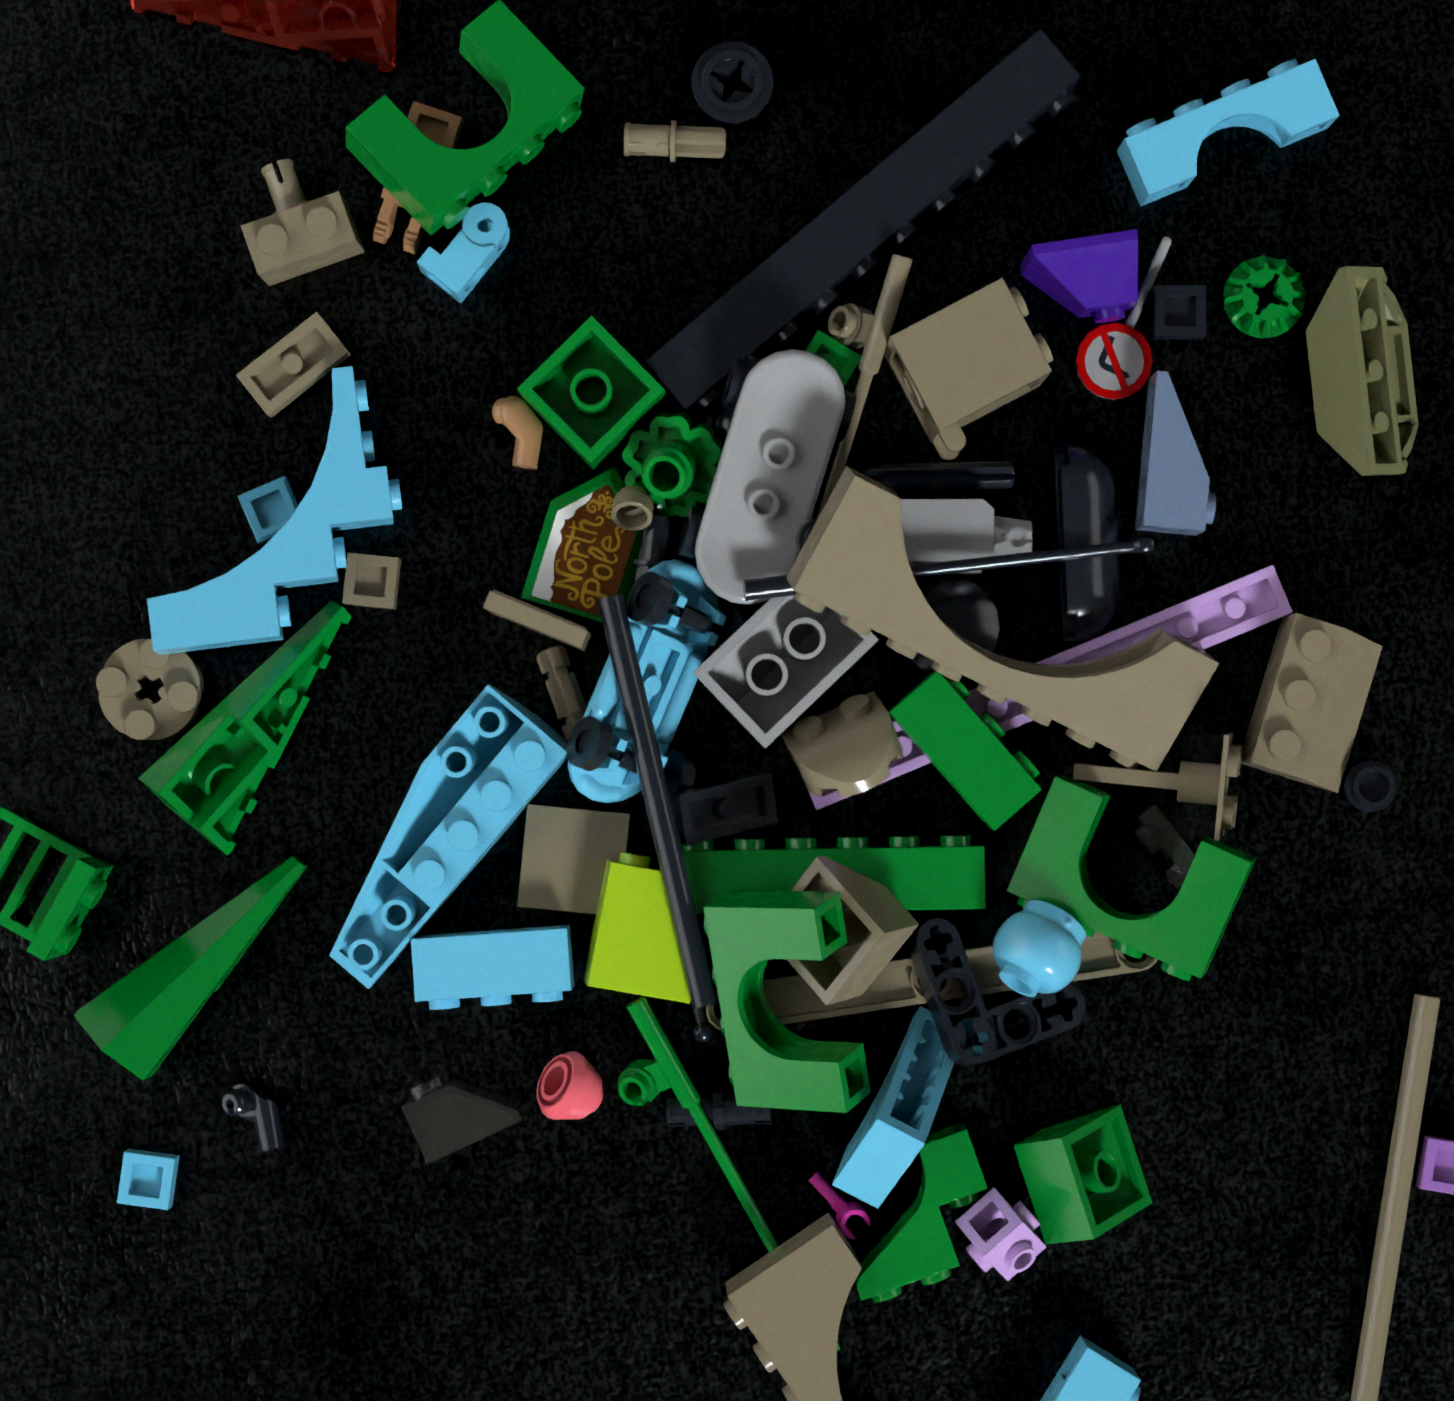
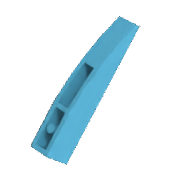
M488 684L421 764L329 956L366 988H371L567 759L566 739L536 714Z

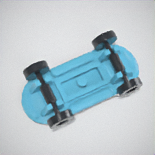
M675 559L663 561L641 575L633 584L626 604L669 794L691 788L696 775L695 763L690 756L675 750L666 752L698 678L693 672L704 662L708 650L713 654L751 618L737 610L721 612L718 609L716 594L705 584L697 567L691 563ZM610 653L584 716L575 725L569 736L566 749L568 771L576 789L589 799L603 803L623 801L641 791Z

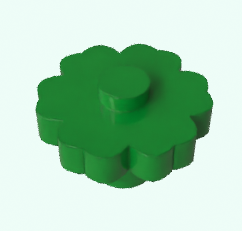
M676 412L673 414L659 413L651 421L650 427H638L629 438V443L622 453L624 462L632 468L625 477V485H638L644 488L646 493L652 497L653 504L656 503L657 509L662 516L675 517L678 515L686 517L691 505L698 506L699 503H707L724 443L716 437L715 430L710 424L703 423L694 426L690 415L686 412Z

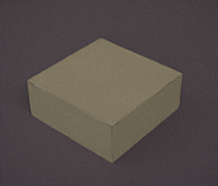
M348 552L342 604L396 610L401 559L398 557Z

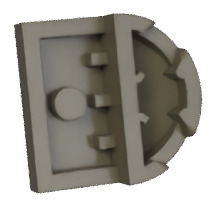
M874 691L865 695L851 696L844 700L839 707L819 716L805 717L796 722L792 728L781 733L787 750L801 772L807 789L816 796H820L823 793V789H837L842 797L865 792L879 785L890 776L888 765L893 759H903V748L891 717Z

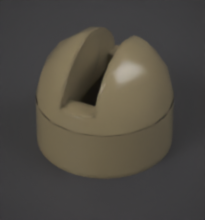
M638 485L625 486L617 492L613 500L611 511L613 522L618 527L629 531L645 529L652 522L654 509L652 497L646 493L644 488Z

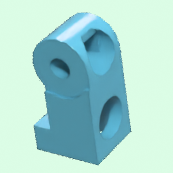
M482 202L473 205L463 218V229L456 235L443 253L440 255L429 246L417 261L420 271L459 303L464 301L509 242L510 230L506 216L498 206L492 203Z

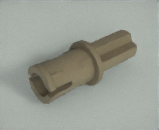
M672 120L671 125L631 124V122H625L624 156L670 157V162H675L676 157L722 158L726 151V132L721 127L677 126V120Z

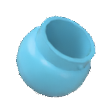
M1030 900L1021 912L1010 916L1000 926L995 935L993 956L995 963L1001 970L999 973L1000 979L1012 990L1027 997H1035L1037 993L1051 994L1058 992L1073 980L1080 968L1082 960L1081 945L1086 938V931L1075 918L1061 908L1041 900Z

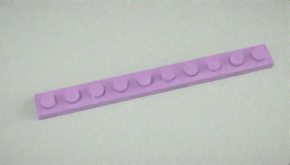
M1271 565L1041 660L1037 664H1071L1103 658L1133 646L1160 628L1203 650L1288 615L1293 611L1275 568ZM976 688L969 690L971 696L965 700L968 706L977 716L986 711L1004 732L1032 721V719L1021 712L1024 705L1008 697L1005 703L1001 704L986 697ZM895 721L892 723L903 748V759L892 760L888 765L890 776L883 782L931 763ZM823 789V793L820 796H816L808 790L816 810L847 798L842 797L837 789Z

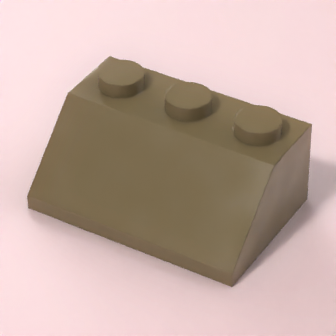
M1294 613L1283 616L1242 747L1241 764L1338 793L1383 646L1347 628L1305 615Z

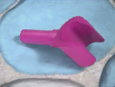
M816 1172L808 1180L836 1212V1221L844 1236L849 1239H856L852 1230L845 1225L846 1220L851 1215L862 1216L870 1226V1218L863 1206L858 1202H847L830 1186L819 1172Z

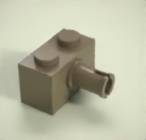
M283 159L277 161L283 182H281L277 169H274L272 163L261 169L276 211L272 215L241 225V229L257 274L268 286L365 252L349 206L339 191L312 201H306L294 169L293 160Z

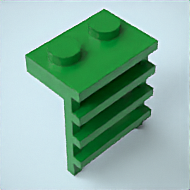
M1 807L0 818L14 827L0 850V881L27 833L41 842L3 910L0 911V925L29 940L31 943L26 951L43 961L67 955L81 934L82 928L80 926L88 911L93 909L101 899L107 887L106 879L114 866L88 854L83 848L74 846L61 839L56 833L47 831L34 824V821L29 818L22 817L6 807ZM55 848L66 854L67 858L31 923L27 926L14 918L52 850Z

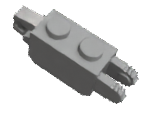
M902 499V528L909 565L1032 551L1031 521L994 516V509L984 499ZM982 570L968 571V572H959V573H951V574H955V575H975V574H982Z

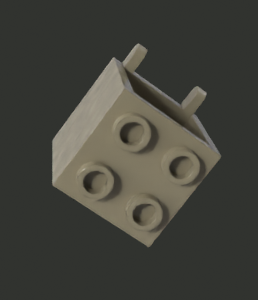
M1003 278L890 336L884 352L885 358L929 441L933 443L940 458L945 461L954 460L966 444V437L961 427L1036 389L1052 372L1048 363L1053 361V356L1047 342L1040 333L1033 336L1024 319L1025 316L1029 315L1022 295L1016 287L1008 289Z

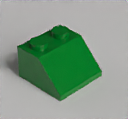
M1121 1105L1111 1106L1044 1128L1014 1145L1019 1167L1027 1185L1036 1219L1041 1224L1040 1229L1046 1245L1093 1240L1152 1204Z

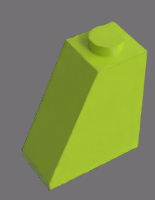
M620 852L619 861L606 859L583 979L584 982L590 987L690 1004V995L661 871L658 868L650 867L651 857Z

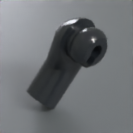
M238 1084L226 1091L222 1098L224 1111L231 1117L238 1115L255 1124L260 1151L273 1150L285 1146L279 1108L273 1097L250 1084Z

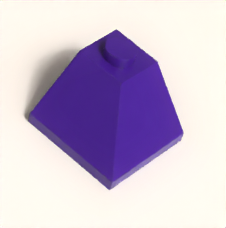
M1137 229L1033 244L1020 264L1021 276L1078 318L1093 316L1094 323H1108L1125 318L1124 311H1129L1138 301Z

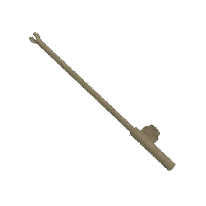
M896 254L892 255L874 315L869 309L848 303L836 307L829 317L828 330L836 341L852 348L864 347L858 366L861 373L855 390L856 404L853 417L845 438L842 442H839L817 518L820 516L845 469L873 375L879 372L913 261L907 257Z

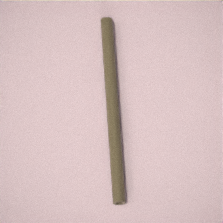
M1414 994L1350 1401L1378 1400L1440 1005V998Z

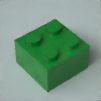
M592 315L517 388L521 397L593 470L666 400L665 389Z

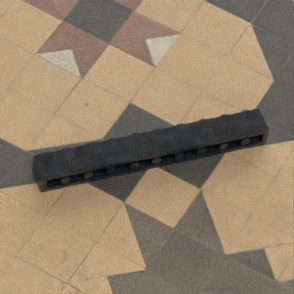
M1041 29L1038 30L645 361L648 372L665 389V392L682 412L689 414L696 408L702 414L722 397L723 392L719 388L726 383L735 357L752 361L753 368L761 360L759 354L773 342L780 348L790 341L802 329L798 323L799 320L812 309L818 315L828 309L841 296L837 288L850 277H853L857 282L866 277L879 265L880 260L876 256L888 245L892 244L898 249L910 240L920 229L915 224L929 211L937 216L948 208L959 196L955 189L968 178L976 183L986 176L998 163L994 156L1007 145L1016 150L1037 131L1033 123L1048 112L1053 118L1062 112L1076 98L1072 91L1080 78L1079 73Z

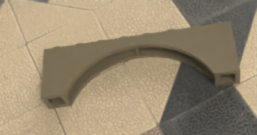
M848 466L845 467L786 577L792 589L796 591L794 599L804 606L819 613H822L826 606L842 614L840 622L850 629L865 636H868L872 629L888 637L886 645L896 652L911 659H914L918 652L934 660L931 667L942 675L957 682L964 675L978 682L979 684L976 689L986 697L1001 704H1004L1008 697L1024 705L1021 712L1030 719L1044 726H1049L1051 720H1054L1068 727L1065 734L1076 742L1088 748H1093L1094 744L1098 742L1112 749L1109 756L1130 769H1137L1139 764H1142L1157 772L1219 665L1204 650L1161 628L1123 651L1103 658L1071 664H1037L1018 661L979 647L945 624L927 603L918 587L909 565L904 545L902 499L893 489Z
M829 1212L725 1282L729 1300L723 1303L726 1311L740 1330L748 1326L758 1340L753 1345V1349L766 1370L770 1373L777 1368L787 1383L782 1388L787 1401H843L837 1375L838 1331L846 1300L862 1267L856 1252Z

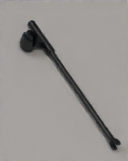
M818 518L807 520L799 527L796 533V545L799 552ZM1139 538L1125 542L910 565L916 578L1123 553H1145L1154 550V541L1152 538ZM787 575L743 580L745 601L793 596L796 594V591L792 589L787 581Z

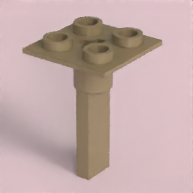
M1226 733L1223 739L1221 764L1181 761L1179 772L1159 770L1156 772L1149 769H1130L1128 767L1075 763L1073 780L1177 790V802L1217 806L1214 840L1220 841L1224 836L1225 829L1232 830L1235 827L1238 796L1228 795L1230 777H1238L1240 775L1242 745L1233 744L1234 733Z

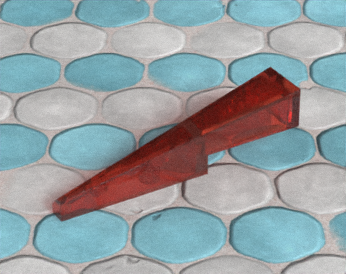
M129 0L132 10L138 13L150 9L175 15L176 22L191 25L194 21H200L222 27V33L287 49L298 51L302 46L332 53V59L341 62H347L350 58L378 64V70L383 72H392L396 66L397 0Z

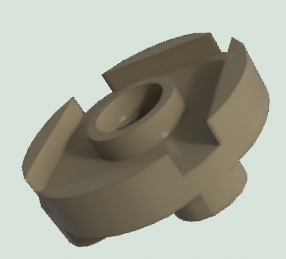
M138 639L121 646L108 658L104 668L96 678V686L99 691L101 709L107 720L119 732L136 740H165L182 733L196 719L200 710L198 707L202 700V691L204 692V678L199 665L189 652L158 655L153 651L152 639ZM145 677H148L151 681L160 678L164 684L158 691L161 699L155 704L149 698L142 700L139 695V691L143 688L141 681Z

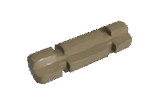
M555 646L540 652L537 655V662L542 675H548L549 679L545 681L558 719H564L566 725L562 726V730L568 742L573 728L583 718L587 707L574 672H568L567 667L571 663L565 648Z

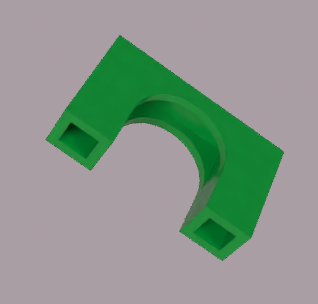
M497 0L461 30L459 53L495 89L505 105L508 121L495 138L484 145L470 149L444 147L422 134L386 95H383L346 126V148L430 236L443 225L446 229H451L458 224L470 209L468 204L481 193L485 197L494 193L506 180V171L518 161L523 165L530 162L545 145L543 140L555 129L560 133L566 131L577 121L582 113L580 106L585 88L501 0Z
M1065 774L1055 776L1007 891L1019 896L1017 904L1023 908L1030 900H1041L1061 908L1082 925L1086 931V936L1093 937L1096 931L1114 939L1112 947L1126 955L1141 959L1143 953L1163 961L1160 968L1172 976L1186 981H1190L1192 975L1201 979L1210 966L1256 857L1206 837L1198 847L1178 895L1168 907L1150 914H1130L1120 911L1109 905L1097 893L1092 885L1087 868L1089 846L1111 794L1079 780H1073L1072 777Z
M730 890L704 906V931L709 938L713 962L712 979L718 991L721 1009L720 1025L726 1039L730 1063L729 1079L734 1086L737 1106L847 1113L871 1093L863 1043L815 1041L794 1034L774 1015L764 991V971L769 959L822 961L848 943L840 892Z

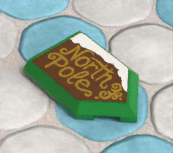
M615 467L551 500L521 599L600 623L603 622L597 599L623 593L625 605L627 604V598L637 568L632 566V562L634 559H638L642 530L629 531L622 529L611 518L613 500L617 492L625 487Z

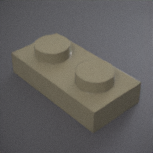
M315 312L236 376L264 412L272 418L331 372L332 368H336L350 357L351 354L318 312Z

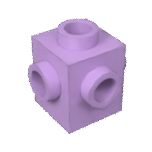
M992 1188L955 1221L972 1242L965 1249L985 1272L994 1267L1007 1281L1017 1273L1029 1268L1036 1256L1046 1248V1245L1034 1232L1041 1225L1034 1215L1020 1200L1012 1207L995 1188Z

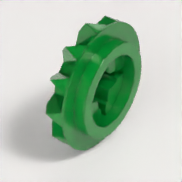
M1262 255L1242 262L1233 270L1224 287L1223 303L1228 318L1241 332L1256 338H1272L1287 332L1303 315L1307 292L1304 290L1301 282V273L1294 271L1285 259H1275ZM1274 279L1273 286L1275 288L1272 295L1279 299L1278 302L1281 304L1270 303L1258 315L1255 314L1259 307L1257 306L1259 297L1253 293L1252 288L1262 289Z

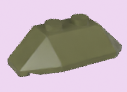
M1345 266L1338 269L1306 329L1317 433L1361 476L1404 474L1408 466L1406 459L1412 450L1419 425L1408 325L1395 295L1386 285L1387 276L1383 267Z

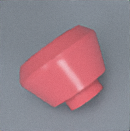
M570 1051L556 1056L546 1065L540 1075L536 1090L537 1101L542 1113L553 1120L583 1119L599 1107L603 1099L602 1080L597 1071L582 1054Z

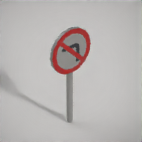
M1167 236L1163 237L1138 292V301L1131 308L1125 324L1110 323L1100 325L1089 332L1078 347L1076 356L1078 376L1086 389L1098 397L1111 400L1129 397L1140 390L1150 376L1153 363L1151 348L1144 336L1135 330L1134 327L1171 245V239Z

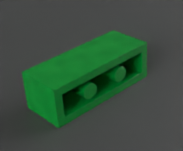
M933 671L888 710V713L986 826L995 831L1042 790L1033 780L1040 773L1020 750L1012 756L999 740L1005 733L986 711L977 716L968 706L965 700L971 694L960 681L957 682L946 676L943 677L939 672Z

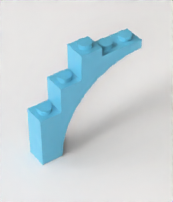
M353 366L332 368L333 411L326 449L310 489L289 521L261 550L226 574L189 590L147 599L152 645L155 653L164 655L284 640L282 627L291 626V614L288 596H278L277 589L339 582L338 569L347 568L344 538H333V531L394 524L392 511L402 509L399 479L388 480L387 466L366 468L365 462L375 461L372 430L361 431L359 412L369 411L365 380L355 381Z

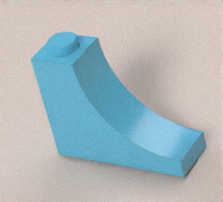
M920 1006L913 1016L900 1049L877 1096L846 1147L832 1183L833 1186L877 1209L924 1146L954 1065V1061L949 1059L944 1051L931 1012L928 1009Z

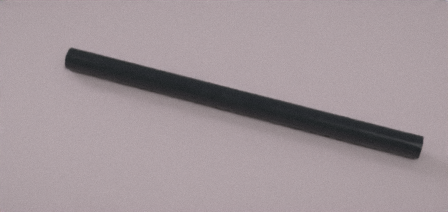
M621 593L597 599L692 1008L710 1006L717 1003L718 1000L624 596Z

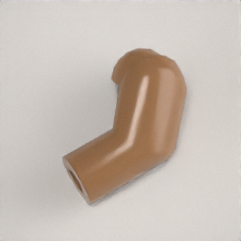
M509 396L498 399L492 408L493 419L496 423L505 425L516 437L512 466L536 470L543 434L542 422L527 402L520 397Z

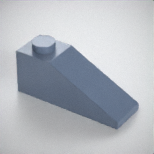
M1156 371L1148 380L1135 530L1196 536L1205 531L1206 524H1212L1214 521L1216 494L1209 493L1210 478L1168 371Z

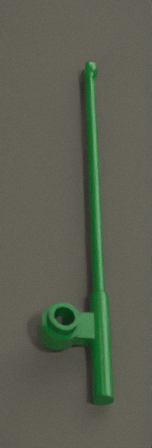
M645 997L634 1000L626 1008L655 1060H635L620 1074L618 1078L620 1097L627 1104L642 1106L647 1101L651 1102L660 1092L672 1088L681 1106L688 1109L768 1252L773 1251L779 1245L701 1107L699 1093ZM837 1342V1352H838V1351L840 1350V1347H839V1344H838V1342Z

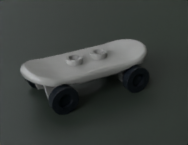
M789 349L774 352L761 359L753 368L752 361L735 357L727 376L721 407L733 410V417L706 507L690 506L681 530L677 555L691 559L695 557L697 569L705 584L717 596L732 603L751 605L770 599L745 601L743 580L788 575L800 553L796 545V533L799 527L812 517L835 441H843L853 417L856 392L844 389L837 371L824 358L809 351Z

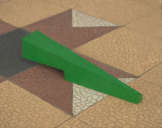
M332 600L138 778L167 807L227 856L236 845L232 837L244 813L251 814L258 802L254 794L267 768H275L310 700L306 692L318 668L325 669L331 658L327 651L341 623L348 624L352 617L343 606Z
M296 856L290 857L81 1007L74 1017L101 1051L144 1081L150 1078L160 1067L213 992L217 991L308 865Z

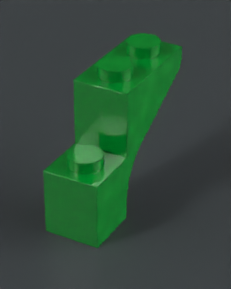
M962 1122L928 1134L924 1146L919 1151L921 1183L915 1200L860 1263L862 1269L855 1282L861 1301L871 1297L874 1303L890 1300L902 1293L901 1287L919 1280L922 1285L940 1282L951 1276L950 1269L960 1266L939 1206L948 1203L950 1209L969 1205L979 1199L977 1192L988 1189L968 1131Z

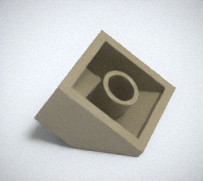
M818 856L791 891L840 892L848 943L822 961L788 960V962L826 1006L849 1000L864 994L919 923L886 886L825 856Z

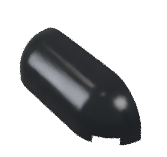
M1072 441L1053 442L1058 549L1120 542L1117 485L1114 473L1108 462L1100 453L1085 444ZM1120 554L1059 561L1063 645L1085 643L1104 633L1113 623L1119 612L1122 600Z

